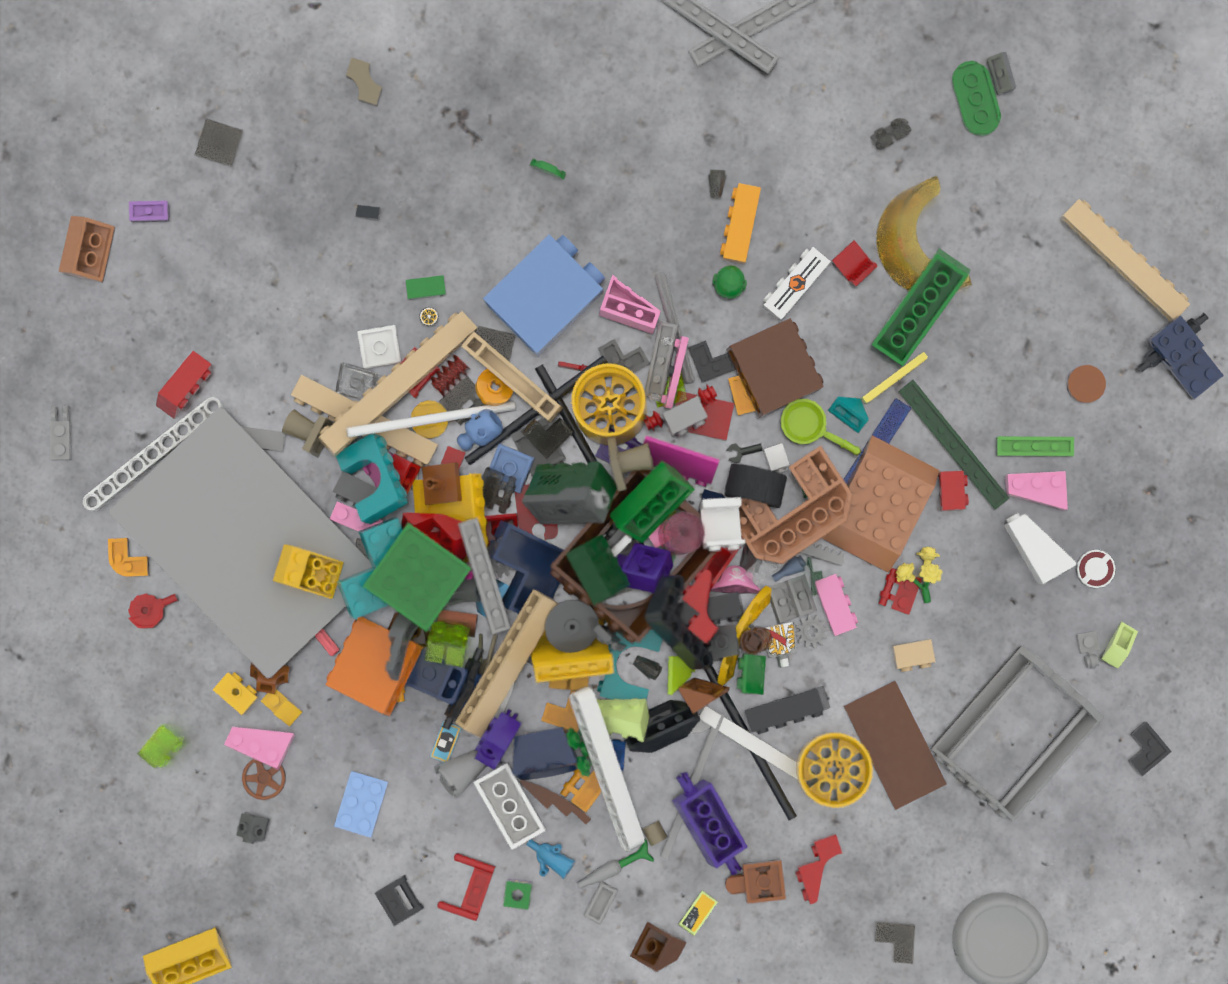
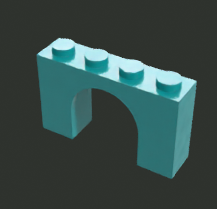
M375 433L369 434L355 442L336 456L341 471L353 474L371 463H375L380 470L381 480L377 490L369 497L355 504L361 522L373 524L408 503L406 499L407 493L399 481L400 475L395 470L393 458L386 448L387 442L383 436Z
M650 630L639 643L634 642L631 644L618 632L615 633L621 639L620 643L627 645L625 649L641 647L659 652L663 640L655 631ZM609 644V653H612L613 673L605 674L604 681H599L597 692H600L601 697L612 700H647L649 689L628 684L620 678L616 669V663L622 652L611 649L612 645Z

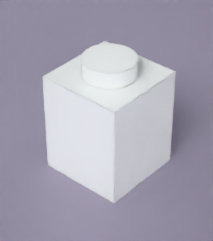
M782 443L763 450L771 471L778 473L787 471L786 467L790 464Z

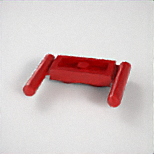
M457 853L454 855L455 861L474 867L461 908L442 901L438 902L437 907L477 921L495 866Z

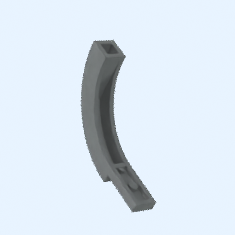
M474 577L470 580L464 578L444 607L461 602H479L480 596ZM400 613L396 617L388 635L392 645L390 647V659L386 662L385 666L390 679L394 681H399L407 647L412 635L419 627Z

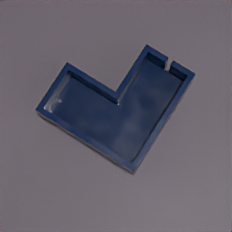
M501 520L494 534L497 538L496 540H491L487 552L489 558L517 570L502 602L505 608L519 614L533 589L553 599L560 582L550 574V567L564 550Z

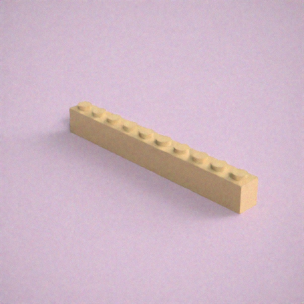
M463 311L459 314L454 313L448 319L449 323L445 326H439L434 331L435 335L429 339L427 337L420 343L421 347L416 352L412 350L405 357L407 360L402 364L400 362L391 369L392 373L390 375L382 376L377 381L378 385L374 389L369 388L364 392L363 398L359 402L357 400L348 407L350 409L348 412L339 414L334 419L335 423L331 427L326 426L320 431L319 441L334 457L358 437H348L346 428L373 424L457 350L473 331L477 332L478 327Z

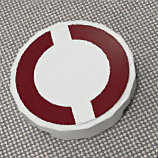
M1088 551L1077 562L1078 578L1088 587H1104L1111 582L1115 575L1114 561L1104 551Z

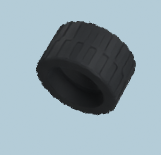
M732 463L724 495L730 498L749 499L768 504L769 507L780 508L787 476L759 467Z

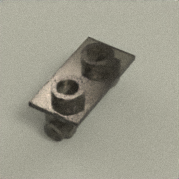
M896 118L886 128L877 129L870 138L876 141L875 145L878 150L881 148L885 149L894 143L891 136L894 135L898 141L909 135L911 128L906 119Z

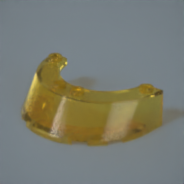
M937 176L920 182L898 194L888 204L879 220L876 245L880 261L888 275L906 290L911 288L930 261L918 243L916 225L919 214L924 206L940 193L941 188ZM969 275L957 292L972 286Z

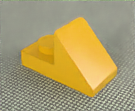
M277 689L275 694L267 693L261 700L275 716L288 726H291L302 713L298 707Z

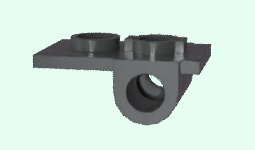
M735 624L716 625L719 630L708 644L693 633L712 654L713 662L723 660V657L740 654Z

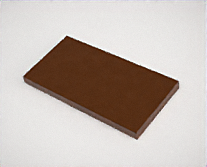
M896 681L843 706L862 745L867 750L872 765L895 810L947 785Z

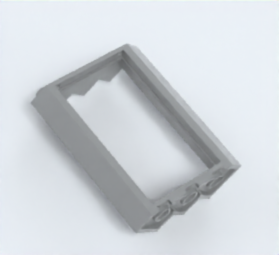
M1022 645L931 750L936 754L934 757L942 765L946 763V767L953 774H956L955 776L961 782L967 781V786L983 801L987 799L989 801L988 805L1003 819L1008 817L1014 822L1103 720L1104 716L1088 699L1055 673L1046 662ZM1034 667L1082 710L1005 798L999 802L953 762L952 759L1031 668Z

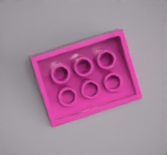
M649 436L645 437L643 444H649L654 467L663 461L675 468L687 481L690 478L696 480L695 484L703 487H706L707 484L711 485L720 461L719 459Z

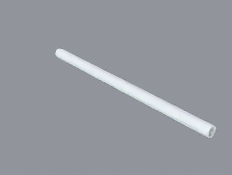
M509 401L500 406L484 405L346 428V433L348 437L470 418L472 414H477L484 409L492 410L494 413L513 411L516 409L514 401Z

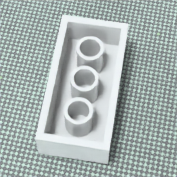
M508 763L474 781L477 790L511 850L546 831L519 781L512 774V769Z

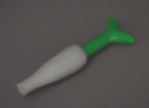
M645 839L637 852L620 861H609L583 880L577 882L579 888L582 889L588 885L616 876L623 867L638 859L654 862L653 857L648 853L647 840Z

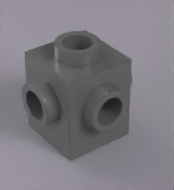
M241 813L236 836L242 837L243 842L254 844V841L263 842L268 819Z

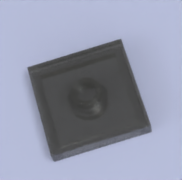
M206 119L195 156L232 167L243 130Z

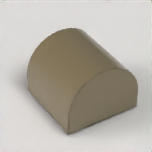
M659 820L642 829L651 846L668 837Z

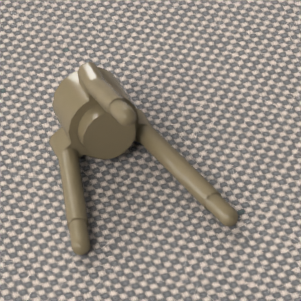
M479 634V645H478V648H480V649H482V650H483V634ZM496 634L493 635L487 659H483L482 662L481 656L479 660L481 666L478 674L483 675L492 661L497 638Z

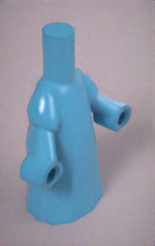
M532 839L526 844L536 851L537 860L540 863L539 873L543 877L549 872V869L546 867L548 865L562 879H565L576 861L560 853L562 849L560 844L552 846L548 843H543L539 845Z

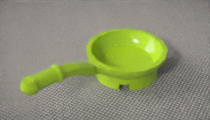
M798 399L789 403L783 410L781 428L785 436L792 442L810 444L824 436L854 455L861 453V449L858 446L828 431L826 432V415L822 407L815 401Z

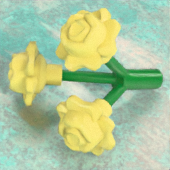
M923 547L921 552L916 553V555L921 556L924 560V565L921 566L920 577H924V584L915 579L913 563H903L896 571V578L898 582L907 579L910 582H914L922 591L924 603H930L929 584L930 582L935 584L936 581H941L943 571L939 569L938 565L931 564L932 560L940 557L936 553V549Z

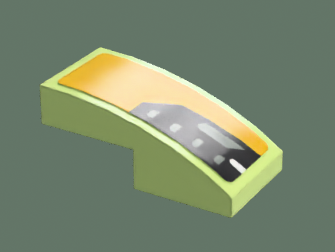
M701 891L678 925L694 936L718 902Z

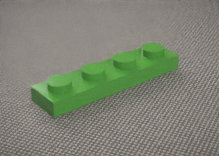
M997 436V456H1074V437Z

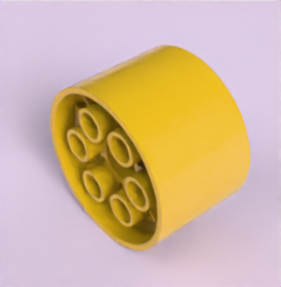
M616 364L597 365L582 374L574 386L572 392L573 412L579 428L592 441L608 445L607 438L615 436L617 445L631 440L642 429L644 425L643 420L646 419L645 415H647L645 392L638 377L629 369ZM612 377L611 388L606 387L604 378ZM617 387H622L624 392L618 395L614 393V390ZM602 388L605 390V393L602 396H597L595 391ZM635 388L637 393L627 397V393ZM584 391L593 396V400L583 398L582 394ZM607 401L613 402L612 408L606 405ZM631 402L635 407L632 410H626L624 408L625 405ZM594 405L596 406V411L588 413L586 411L587 407ZM627 415H634L636 418L632 421ZM589 418H595L589 425L584 421ZM623 419L626 421V425L618 427L616 422ZM605 421L607 426L600 429L597 427V423ZM610 425H614L615 432L609 433Z
M835 732L817 735L803 746L797 757L796 775L798 783L809 798L821 805L828 807L850 805L860 799L870 785L873 772L871 758L865 747L851 736ZM831 739H839L837 751L833 750ZM824 747L829 748L831 751L828 758H822L820 755V751ZM843 748H848L850 751V756L847 759H842L840 756V751ZM810 750L819 757L817 762L806 757ZM857 753H860L861 760L855 762L850 760ZM833 761L835 767L839 768V771L835 772L834 779L832 772L829 771V768L832 767ZM813 764H818L821 768L820 773L817 775H813L810 772ZM852 765L859 767V773L856 776H852L849 773V768ZM817 778L819 781L809 788L806 781ZM852 778L861 781L858 788L850 782ZM823 781H827L830 784V789L827 792L820 790V784ZM842 782L849 784V790L845 793L839 790V785ZM832 789H836L838 800H830Z

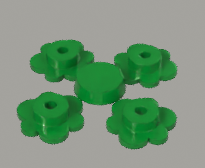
M569 728L566 733L569 746L573 747L574 750L580 747L583 755L577 757V768L582 776L588 777L592 763L591 760L589 763L586 757H589L583 737L581 741L579 734L573 728Z

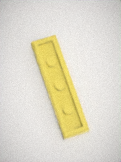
M925 352L921 353L861 398L865 404L869 403L923 363L928 356Z

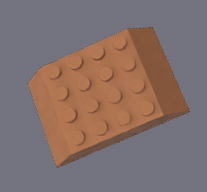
M871 435L847 483L848 488L853 494L848 519L821 539L889 572L900 557L935 487L940 470Z

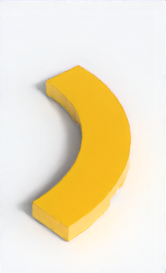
M765 586L756 595L736 626L739 648L742 634L750 630L748 626L770 604L772 590L768 586ZM739 655L723 657L717 683L725 685L734 676Z

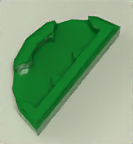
M532 159L529 164L533 168L562 180L566 177L565 171H561L556 166L545 161Z

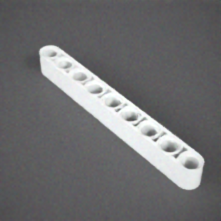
M214 397L205 400L86 494L83 498L84 507L91 511L101 509L168 456L213 413L209 410L211 402H217L218 408H223L222 402ZM196 414L203 415V421L199 424L194 422ZM183 425H186L188 427V433L186 435L181 436L179 434V428ZM171 437L173 444L171 447L166 448L164 440ZM152 449H156L158 456L151 460L149 452ZM137 461H141L143 467L140 471L136 472L134 464ZM122 473H126L128 476L125 483H120L118 479ZM107 485L112 486L113 491L110 495H105L103 492L104 487ZM92 497L97 499L95 507H90L88 504L89 499Z
M586 686L570 694L569 699L619 843L623 850L628 852L644 843V835L595 694L589 686Z

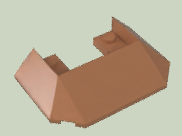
M819 446L789 466L809 500L778 520L768 504L744 498L741 499L742 505L739 507L741 536L755 558L783 564L847 521L853 494L822 446Z

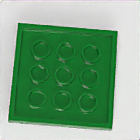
M408 523L363 587L427 632L469 573L471 567Z

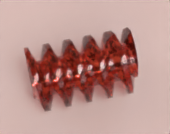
M456 355L452 356L454 362L447 360L449 367L441 366L443 373L437 370V378L434 376L430 377L431 385L443 397L445 396L444 389L449 392L451 391L449 384L456 386L454 379L461 381L460 374L466 376L467 372L465 369L471 370Z

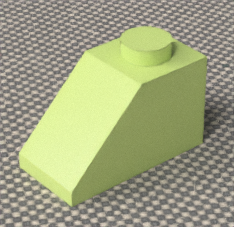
M1121 622L1107 645L1102 660L1119 668L1129 655L1138 631Z

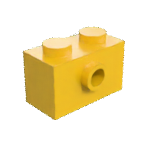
M227 672L214 687L213 691L241 715H244L259 698L256 695L257 691L251 685L246 687L241 682L243 679L236 672L233 674Z

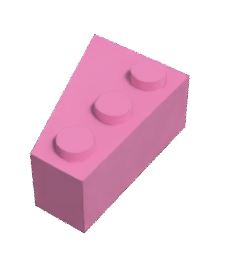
M612 275L599 316L653 334L661 311L643 297L638 296L630 287L625 286Z
M232 727L224 745L279 770L295 735L286 732Z

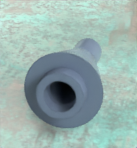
M795 555L772 577L777 582L785 576L805 571L804 566H806V563L801 555L799 557Z

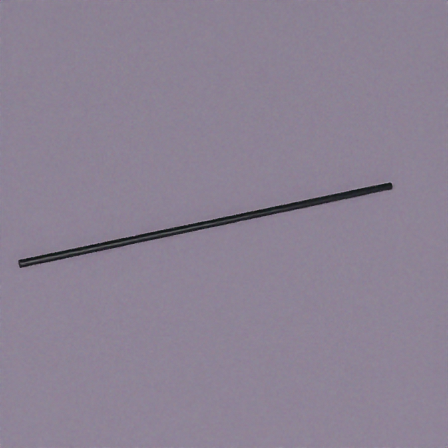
M542 364L536 367L535 370L550 395L557 388ZM560 398L556 401L563 407L559 413L587 463L597 461L565 402ZM714 667L704 669L710 682L719 684L717 683L718 674ZM728 692L720 696L719 698L733 723L750 733ZM750 751L787 819L795 818L797 815L766 760Z

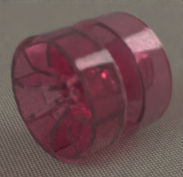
M680 512L668 517L658 530V540L664 550H669L672 555H684L696 550L702 544L705 536L702 521L696 515L689 512Z

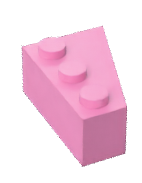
M1066 471L1005 475L1007 495L1063 511L1068 510Z

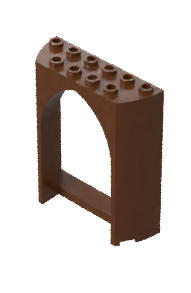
M649 469L632 471L625 479L626 489L618 491L617 488L604 523H587L550 567V574L564 586L563 590L569 595L574 594L579 601L590 606L596 613L598 620L601 621L603 619L608 624L607 628L613 633L618 632L631 644L634 642L639 643L651 629V626L646 622L645 613L653 594L644 600L628 605H610L602 602L594 605L566 554L589 540L604 534L614 523L610 514L651 473ZM684 500L677 509L702 530L700 513ZM701 538L669 576H682L685 582V589L717 551H709V548L703 549V538Z

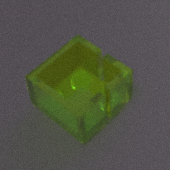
M441 621L433 622L430 627L424 661L442 663L444 646H448L446 664L463 667L470 628L463 625H450Z
M167 723L161 724L137 755L154 769L165 767L171 760L169 757L171 753H177L184 745L182 743L184 737Z

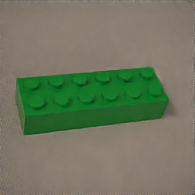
M938 248L876 335L872 346L904 366L966 280L971 269Z

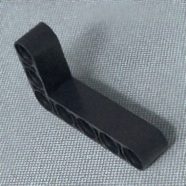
M680 575L662 576L646 610V622L690 669H710L713 665L712 654L674 614L685 586L683 577Z

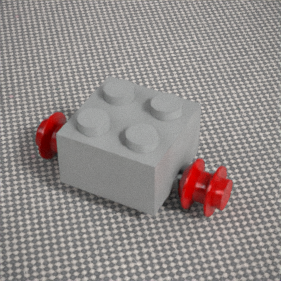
M706 384L705 390L698 388V395L695 398L660 415L658 412L653 411V415L650 417L645 415L646 419L643 421L648 430L652 429L655 432L656 426L663 427L662 420H664L671 436L676 435L679 438L688 433L687 429L691 427L697 429L705 425V420H707L708 416L701 402L705 405H708V401L711 399L715 402V397H717L716 391L713 386L709 387Z

